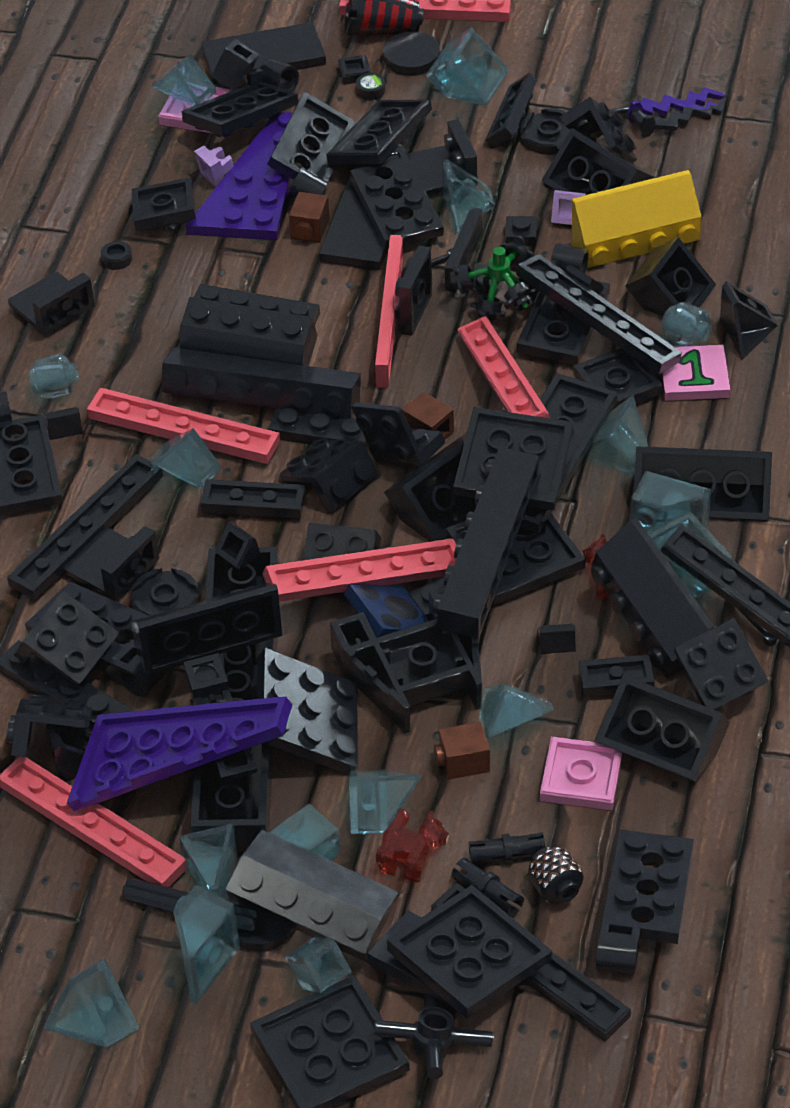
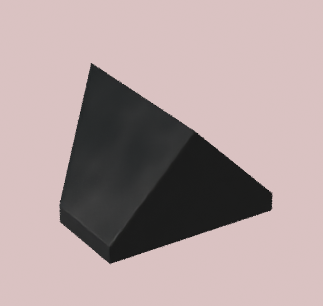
M727 281L722 285L720 320L741 360H743L778 325L766 304Z
M46 724L45 731L58 776L64 782L74 780L91 733L71 726Z

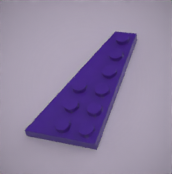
M291 112L277 113L276 117L271 118L236 161L234 167L229 170L196 212V219L188 222L186 225L187 235L278 240L288 197L287 190L292 179L267 165V162L292 115Z
M286 696L100 714L97 716L67 804L75 812L283 736L293 705Z

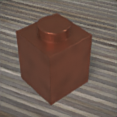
M298 192L289 214L291 239L321 242L330 220L327 195Z
M422 392L414 400L409 401L402 409L410 428L440 431L445 440L454 433V410L425 392Z
M482 721L439 729L440 744L434 745L435 759L438 767L444 766L448 780L490 772V748Z

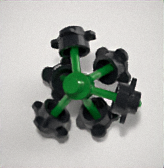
M515 236L510 243H503L500 247H495L493 249V257L489 259L488 264H475L473 272L469 264L460 265L456 263L452 265L453 272H450V283L461 294H469V289L474 292L479 290L487 294L479 295L477 302H472L470 307L477 310L478 317L486 316L488 320H496V316H506V312L501 310L503 301L495 297L499 292L497 288L499 282L505 281L509 286L508 291L504 295L507 300L504 304L506 309L513 308V310L517 311L526 309L532 304L539 290L530 286L520 277L517 278L512 272L517 271L518 264L534 256L531 251H528L525 246V240L521 236Z

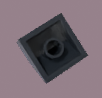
M677 237L654 248L625 287L644 310L685 324L690 321L716 286V283L680 238Z

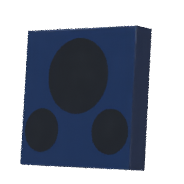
M349 584L344 593L358 613L364 612L376 638L429 621L403 586Z

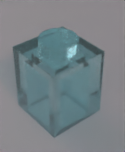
M315 936L285 956L303 990L321 993L352 972L334 938Z

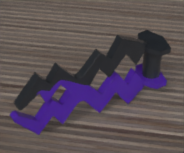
M703 87L700 95L689 90L686 100H680L666 94L661 103L643 98L641 102H631L627 111L628 120L630 123L635 122L640 127L643 138L649 137L654 129L677 130V123L688 124L692 114L711 119L712 113L721 115L726 102L725 94ZM707 97L720 100L717 103V105L709 100L706 104V107L696 105V103L700 105H705ZM670 107L683 111L682 114L672 110L668 120L655 116V119L652 117L653 111L667 116Z

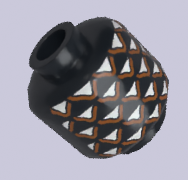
M546 847L539 850L532 857L528 869V877L531 884L541 898L548 903L572 900L578 894L584 879L581 867L570 852L560 847Z

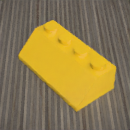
M689 170L572 199L571 246L588 249L589 259L587 268L650 253L654 248L677 237L684 244L700 240L701 213Z

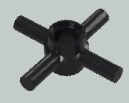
M424 993V1009L420 1011L418 1021L414 1024L375 1020L374 1036L414 1040L413 1050L419 1057L426 1059L427 1075L431 1079H438L443 1075L442 1059L447 1055L448 1048L452 1044L492 1047L493 1032L453 1028L454 1018L451 1013L440 1008V1001Z

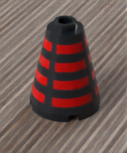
M349 0V3L346 5L344 33L348 36L415 31L417 25H422L424 9L419 8V2L415 0Z

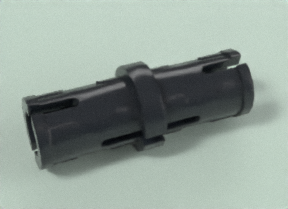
M543 832L522 836H510L508 833L501 834V838L468 842L470 860L474 865L500 861L510 864L515 859L533 857L539 850L546 848Z
M462 858L456 863L466 870L467 874L453 868L451 875L454 880L459 881L466 887L473 885L510 917L515 916L519 912L517 908L508 903V900L522 907L524 897L500 883V878L492 872H484L467 858Z

